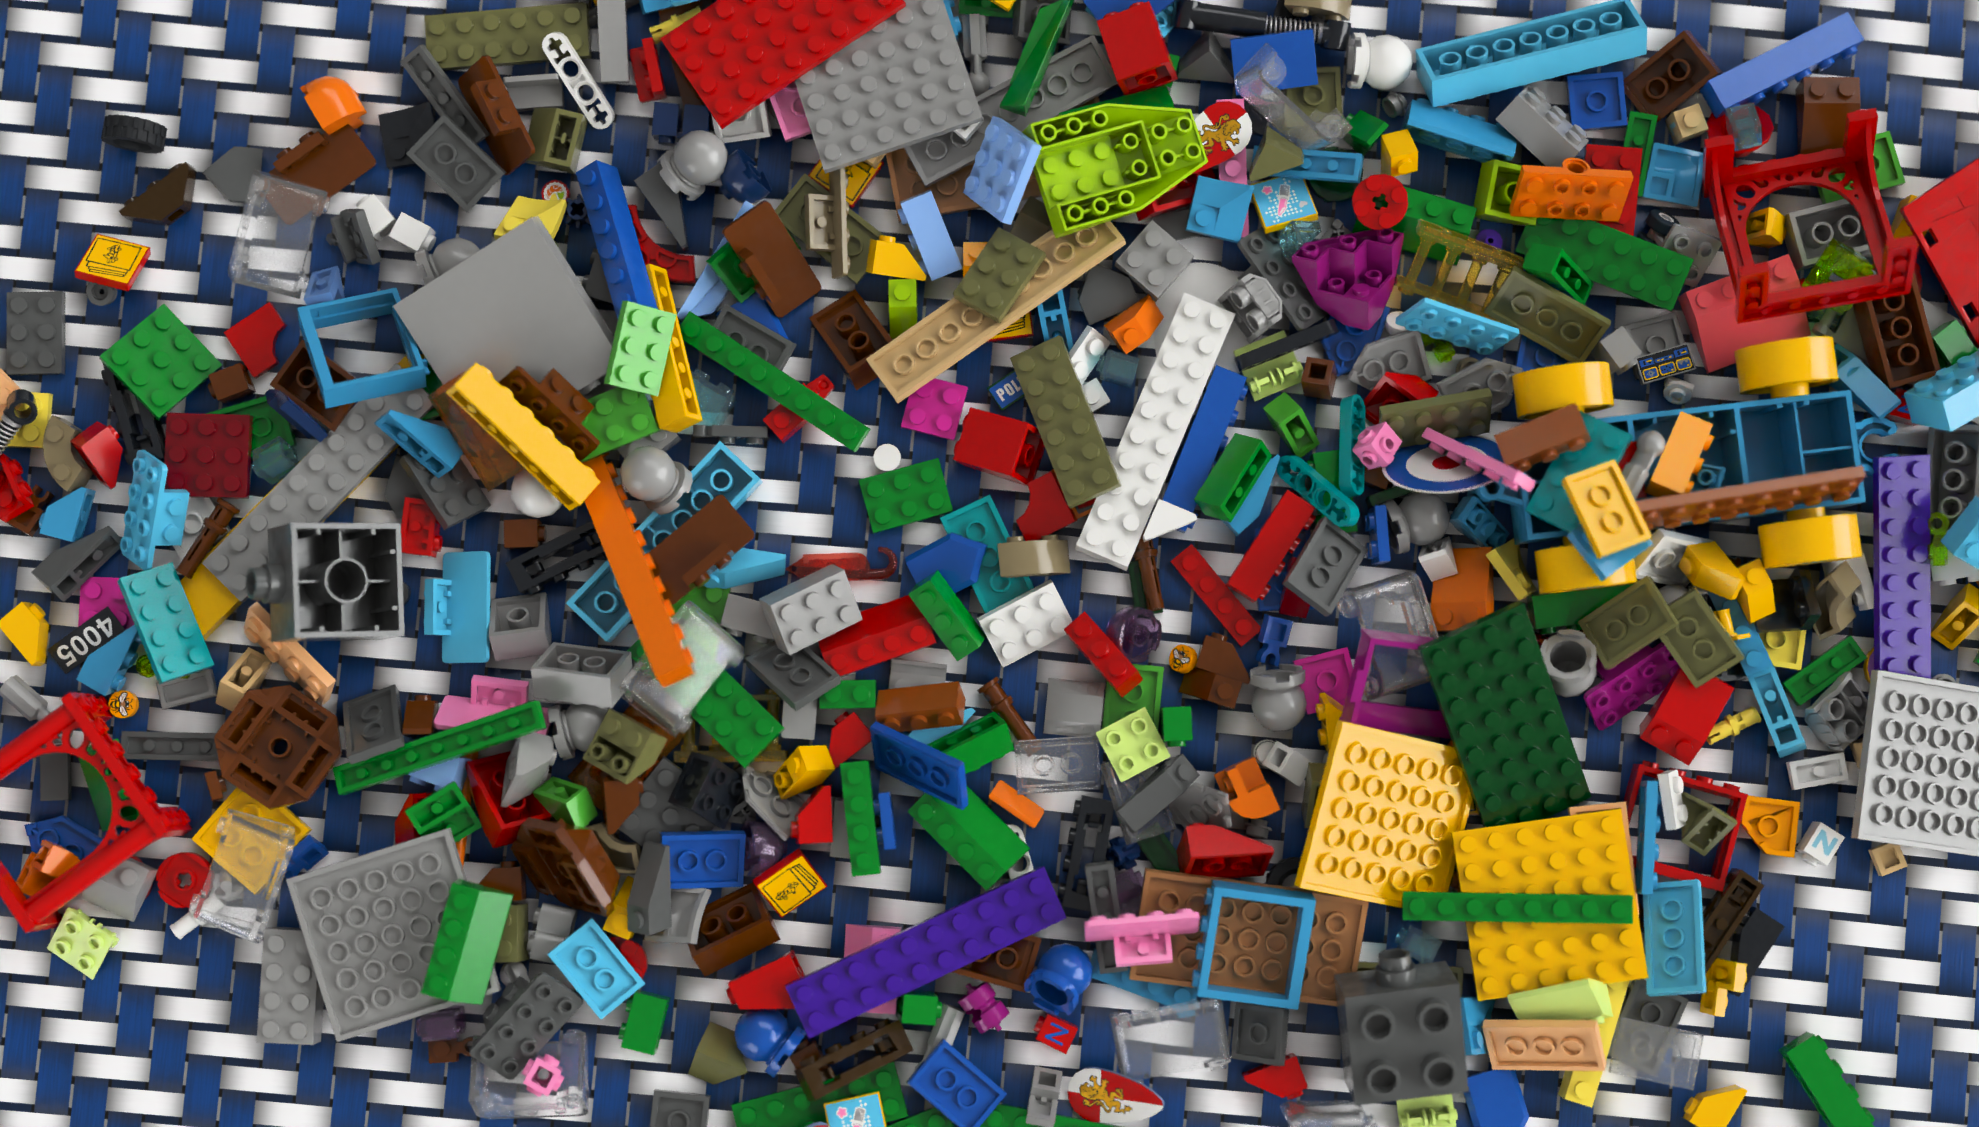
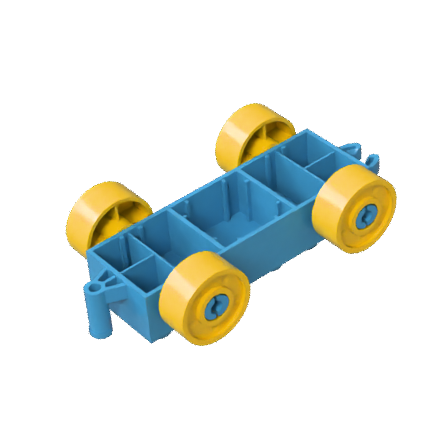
M1829 336L1803 337L1767 342L1741 348L1734 352L1740 394H1770L1771 399L1597 418L1633 436L1632 441L1638 440V437L1646 431H1657L1663 436L1665 445L1681 411L1712 423L1713 426L1709 434L1714 436L1708 451L1702 450L1699 458L1704 459L1703 464L1726 468L1720 488L1862 465L1865 475L1873 477V459L1868 458L1862 450L1864 438L1870 434L1886 437L1897 431V425L1886 418L1879 420L1876 417H1870L1855 422L1851 390L1810 394L1809 388L1834 383L1839 380L1833 337ZM1607 362L1556 365L1533 369L1512 376L1517 419L1533 420L1573 403H1576L1578 409L1584 413L1596 412L1614 406L1610 368ZM1887 454L1883 456H1897L1898 454ZM1552 461L1538 462L1531 465V469L1522 472L1536 482L1530 492L1520 487L1517 491H1514L1502 484V478L1498 482L1493 481L1487 485L1467 490V496L1477 497L1484 506H1487L1488 503L1494 500L1510 504L1515 545L1563 540L1564 546L1534 552L1539 594L1571 592L1637 583L1634 558L1601 582L1566 536L1569 534L1568 532L1526 512L1525 509ZM1863 480L1851 497L1845 501L1834 502L1833 499L1824 500L1815 506L1799 504L1784 511H1778L1777 508L1767 509L1764 513L1758 515H1749V513L1738 514V516L1727 520H1722L1720 517L1710 518L1705 523L1786 514L1787 521L1757 527L1762 564L1765 569L1862 557L1857 514L1826 516L1825 510L1845 508L1866 502ZM1647 494L1646 497L1637 498L1635 501L1652 499L1656 497ZM1691 521V522H1684V523H1682L1680 526L1697 525V524H1693L1692 521ZM1664 526L1653 527V529L1664 528Z

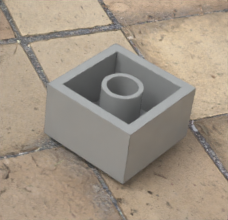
M1151 220L1116 260L1115 267L1125 276H1128L1134 284L1147 295L1149 294L1156 302L1191 263L1194 256Z

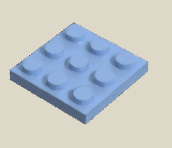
M992 116L990 124L985 130V137L980 150L975 156V163L970 176L965 182L963 193L1000 222L1011 225L1042 146L1002 118Z

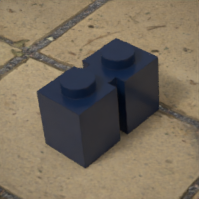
M654 102L652 136L654 140L658 141V144L674 146L675 142H679L684 135L691 131L703 130L711 132L712 115L706 106L685 104L683 129L680 132L682 119L680 104Z

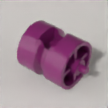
M984 981L978 986H972L970 983L965 985L968 989L967 994L959 999L958 1003L966 1014L973 1015L972 1023L978 1032L982 1034L990 1028H995L997 1032L1002 1029L999 1025L1001 1020L1010 1012L1001 1000L994 999L996 993L989 982Z

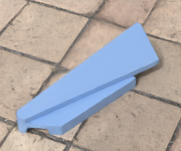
M745 201L734 220L754 206ZM725 236L721 240L720 244L718 245L714 253H716L724 244L728 242ZM708 264L677 314L678 320L683 322L689 311L698 317L714 315L729 292Z

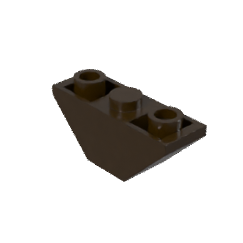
M187 162L173 166L169 170V174L162 180L153 181L146 187L147 191L140 196L128 199L124 203V207L119 210L120 214L130 221L165 226L171 225L191 210L197 171Z

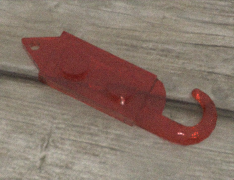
M879 547L878 551L885 553L889 557V565L883 569H870L867 558L861 553L803 554V558L787 567L786 570L803 578L830 564H834L845 570L848 581L882 580L894 574L898 561L891 549ZM795 566L797 570L792 571V567Z

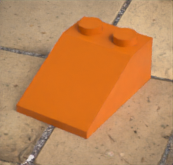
M1493 547L1453 548L1458 574L1433 581L1431 631L1451 632L1494 612L1493 565L1486 557V554L1492 551Z

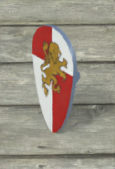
M1230 101L1217 102L1208 106L1194 119L1208 162L1192 174L1207 170L1241 152L1249 143L1252 135V122L1248 113L1240 105Z
M1086 1067L1076 1072L1069 1082L1067 1092L1072 1108L1083 1119L1091 1122L1121 1123L1139 1121L1152 1117L1164 1108L1163 1099L1154 1090L1135 1079L1111 1070Z

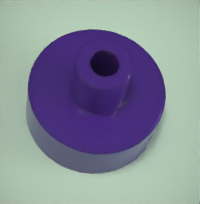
M1485 229L1477 234L1473 241V247L1479 256L1491 258L1501 250L1503 242L1497 231Z

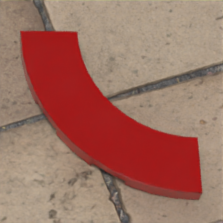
M628 205L645 266L652 264L666 269L670 282L696 284L694 255H680L658 246L643 229L637 205Z

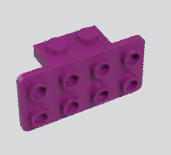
M1663 642L1654 648H1651L1649 645L1645 646L1610 670L1605 669L1600 659H1597V675L1603 681L1584 694V700L1595 726L1600 731L1613 725L1616 721L1631 711L1636 710L1640 705L1660 694L1666 688L1680 666Z

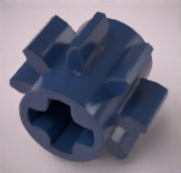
M578 194L575 200L567 198L566 200L569 204L565 214L569 215L565 222L568 225L575 222L578 230H581L582 225L586 223L591 226L581 194ZM578 207L584 212V215L581 217L575 212V209Z
M1128 835L1109 840L1111 847L1107 848L1106 851L1107 861L1113 860L1114 867H1117L1118 871L1128 870L1137 866L1134 859L1140 857V847L1134 839H1129Z

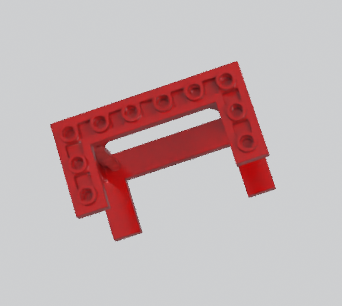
M1876 108L1860 109L1847 113L1842 148L1825 149L1815 153L1797 154L1793 157L1777 160L1770 159L1765 162L1750 165L1742 164L1738 167H1733L1735 148L1733 135L1715 136L1704 140L1702 193L1704 198L1709 197L1732 281L1736 296L1735 317L1737 324L1910 294L1918 242L1915 235L1894 239L1879 191L1873 158L1878 123ZM1845 173V177L1839 182H1831L1828 178L1829 175ZM1850 183L1852 190H1846L1845 187ZM1797 185H1811L1829 189L1845 198L1856 210L1863 227L1876 274L1768 293L1770 268L1768 262L1754 264L1746 234L1748 217L1759 201L1779 189ZM1751 190L1755 196L1743 198L1736 192ZM1738 205L1745 206V208L1739 211Z
M69 692L61 698L63 702L61 706L0 749V781L37 756L55 752L68 753L86 760L100 772L107 783L112 799L110 826L99 846L87 857L30 898H26L0 860V897L25 933L56 928L62 920L57 910L146 846L164 837L184 836L192 830V827L189 825L191 820L182 808L158 806L156 803L157 796L149 786L145 787L139 779L141 773L133 763L129 764L123 756L125 750L121 744L111 739L107 733L109 728L105 722L114 716L109 711L111 707L108 706L107 699L102 695ZM80 728L83 731L84 739L81 746L75 749L71 746L70 736L74 729ZM62 733V745L56 746L53 741L60 739L58 735ZM90 743L92 749L96 750V754L93 756L87 751ZM107 768H109L112 772L110 776L106 774ZM124 789L125 792L123 794L131 800L122 801L119 797L120 790ZM125 806H133L139 811V816L134 821H127L121 817L120 810ZM118 825H120L125 828H130V830L127 832L125 830H122L121 834L118 836L116 828Z

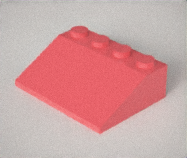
M1789 254L1768 261L1770 268L1768 293L1801 288ZM1730 276L1689 290L1678 297L1707 374L1735 364L1734 352L1738 349L1811 335L1806 312L1737 324L1735 317L1736 296Z

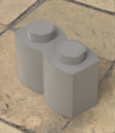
M542 903L541 908H536L533 924H537L535 936L530 935L527 944V951L531 952L530 959L555 964L547 953L574 932L578 914L577 909L550 903Z

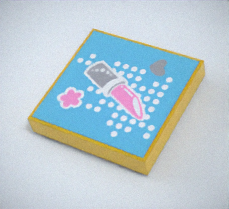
M1276 177L1251 184L1255 186L1251 199L1265 234L1318 220V212L1304 179Z
M879 1091L824 1103L829 1127H887Z

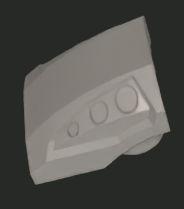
M1251 273L1241 278L1218 299L1226 310L1235 313L1234 321L1247 338L1249 344L1282 319L1281 298L1266 278Z
M1850 671L1841 674L1812 706L1805 709V722L1819 742L1834 751H1844L1852 741L1857 740L1864 733L1868 700L1853 680V675Z
M1048 678L1043 733L1098 739L1095 732L1101 729L1105 683Z

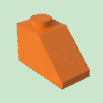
M1148 294L1110 320L1104 327L1116 346L1122 352L1128 354L1151 337L1164 316Z

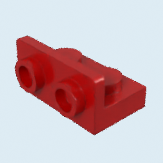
M653 37L642 39L643 47L633 48L629 51L641 103L667 98L657 46Z
M3 453L0 455V519L6 523L34 507V503L31 499L33 491L21 475L24 473L22 466L16 459L11 460Z
M405 497L401 522L402 553L436 558L437 552H441L443 537L439 535L440 523L424 499Z

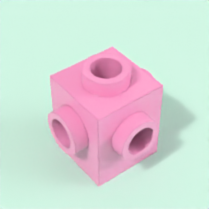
M1386 422L1363 430L1359 434L1358 441L1352 451L1368 470L1377 467L1384 468L1394 460V454L1401 445L1402 440Z
M546 1053L544 1057L538 1055L535 1061L529 1059L522 1071V1074L526 1076L523 1081L527 1085L526 1090L539 1097L542 1094L549 1096L551 1090L557 1092L564 1079V1076L560 1075L563 1069L558 1066L560 1061ZM540 1069L548 1070L549 1076L546 1079H541L538 1076Z

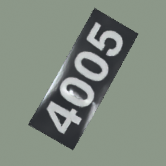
M107 606L51 646L47 651L64 673L67 674L84 662L88 655L124 632L125 628Z

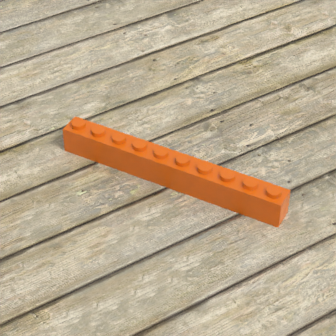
M608 452L587 462L580 461L583 465L590 467L594 471L595 477L600 481L584 502L654 675L661 686L665 688L695 674L691 666L695 659L689 647L684 648L681 640L685 639V635L680 624H674L671 616L675 615L674 608L669 599L664 600L662 593L666 589L660 576H654L652 569L656 568L655 562L650 553L645 554L643 546L647 545L641 530H635L633 524L637 522L636 516L631 507L626 508L624 501L628 497L623 486L616 484L615 478L619 477L612 461L607 462L605 456L609 455Z

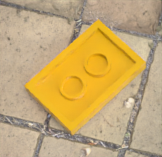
M1615 459L1565 477L1561 481L1598 559L1645 542L1652 537Z

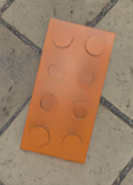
M1567 158L1563 161L1561 167L1522 165L1509 207L1510 215L1619 222L1633 181L1632 172L1590 169L1589 164L1579 158Z

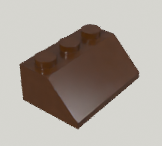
M752 882L706 905L700 924L697 944H688L692 958L706 977L781 939L760 891Z

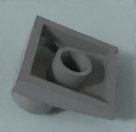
M1016 0L1014 3L1012 26L1014 38L1022 43H1026L1039 9L1059 0ZM1071 10L1057 45H1070Z

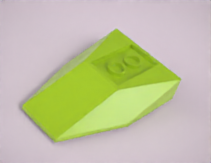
M1106 103L1029 124L1022 131L1023 134L1042 146L1033 171L1056 239L1141 211L1208 162L1191 109Z

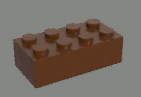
M1914 272L1910 294L1852 304L1869 368L1889 389L1933 377L1940 370Z

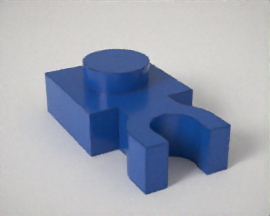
M1264 614L1257 640L1262 642L1263 646L1257 652L1255 660L1265 663L1266 656L1270 654L1269 663L1275 666L1279 665V648L1287 647L1293 621Z
M309 834L288 852L290 856L288 859L280 861L274 867L279 875L282 876L284 874L288 879L298 876L303 868L308 871L328 855L329 852L325 845Z

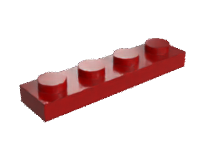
M1192 544L1170 561L1240 647L1260 632L1261 627Z

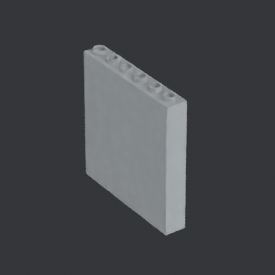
M539 216L529 218L393 305L446 390L476 362L480 366L486 367L497 382L516 366L522 367L538 383L554 368L577 391L584 388L586 392L601 384L599 378L606 375L614 336ZM454 401L484 449L492 445L495 449L501 447L486 430Z

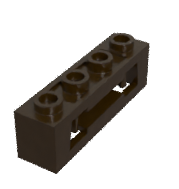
M1732 868L1725 880L1723 892L1716 891L1703 911L1705 974L1765 886L1741 869Z
M886 1018L874 1024V1031L866 1034L865 1030H862L849 1037L850 1043L841 1046L840 1042L824 1049L826 1055L818 1059L815 1055H812L800 1061L802 1067L794 1070L808 1102L815 1101L913 1051L899 1020L890 1022L889 1018ZM882 1037L883 1040L874 1043L873 1040ZM873 1045L876 1054L882 1053L887 1049L891 1051L883 1056H872L837 1075L834 1074L831 1067L819 1071V1067L825 1064H835ZM834 1078V1080L829 1082L828 1084H823L824 1081Z

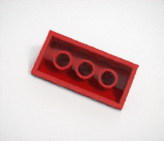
M909 595L861 611L863 620L818 641L824 662L836 671L840 678L937 644L931 625Z

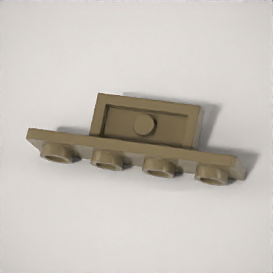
M845 167L829 172L830 195H804L806 250L831 252L832 279L847 276L851 264L847 252L850 232L847 228L849 204L846 201L848 176L845 173Z

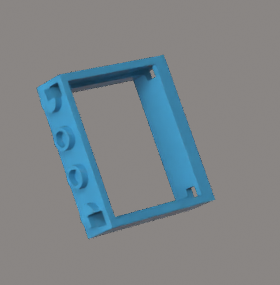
M397 287L297 307L299 327L325 408L426 387V375H430L427 359H421L420 355L423 354L393 307V305L401 301ZM392 314L410 368L333 384L316 329Z
M1212 880L1211 888H1207L1204 896V904L1208 905L1207 914L1202 915L1200 920V932H1203L1202 943L1198 942L1196 946L1195 959L1199 960L1198 970L1193 969L1191 986L1195 987L1197 996L1298 1010L1316 905L1313 893ZM1222 896L1299 907L1284 994L1208 984Z

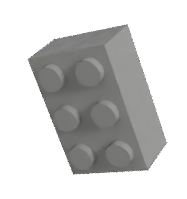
M1528 85L1495 120L1545 166L1561 167L1565 159L1574 158L1589 142L1586 138L1587 134L1580 126L1569 123L1565 119L1566 114L1559 107H1552L1545 100L1546 96L1541 90L1536 87L1531 88Z
M1846 199L1785 215L1786 236L1784 240L1796 271L1815 267L1821 259L1831 263L1858 256L1857 254L1861 255L1870 252L1860 218L1854 207Z
M830 564L759 599L777 648L788 655L863 620L845 570L834 564Z
M553 642L531 667L533 697L545 699L549 702L563 701L570 702L573 705L586 704L603 709L613 708L633 683L631 652Z

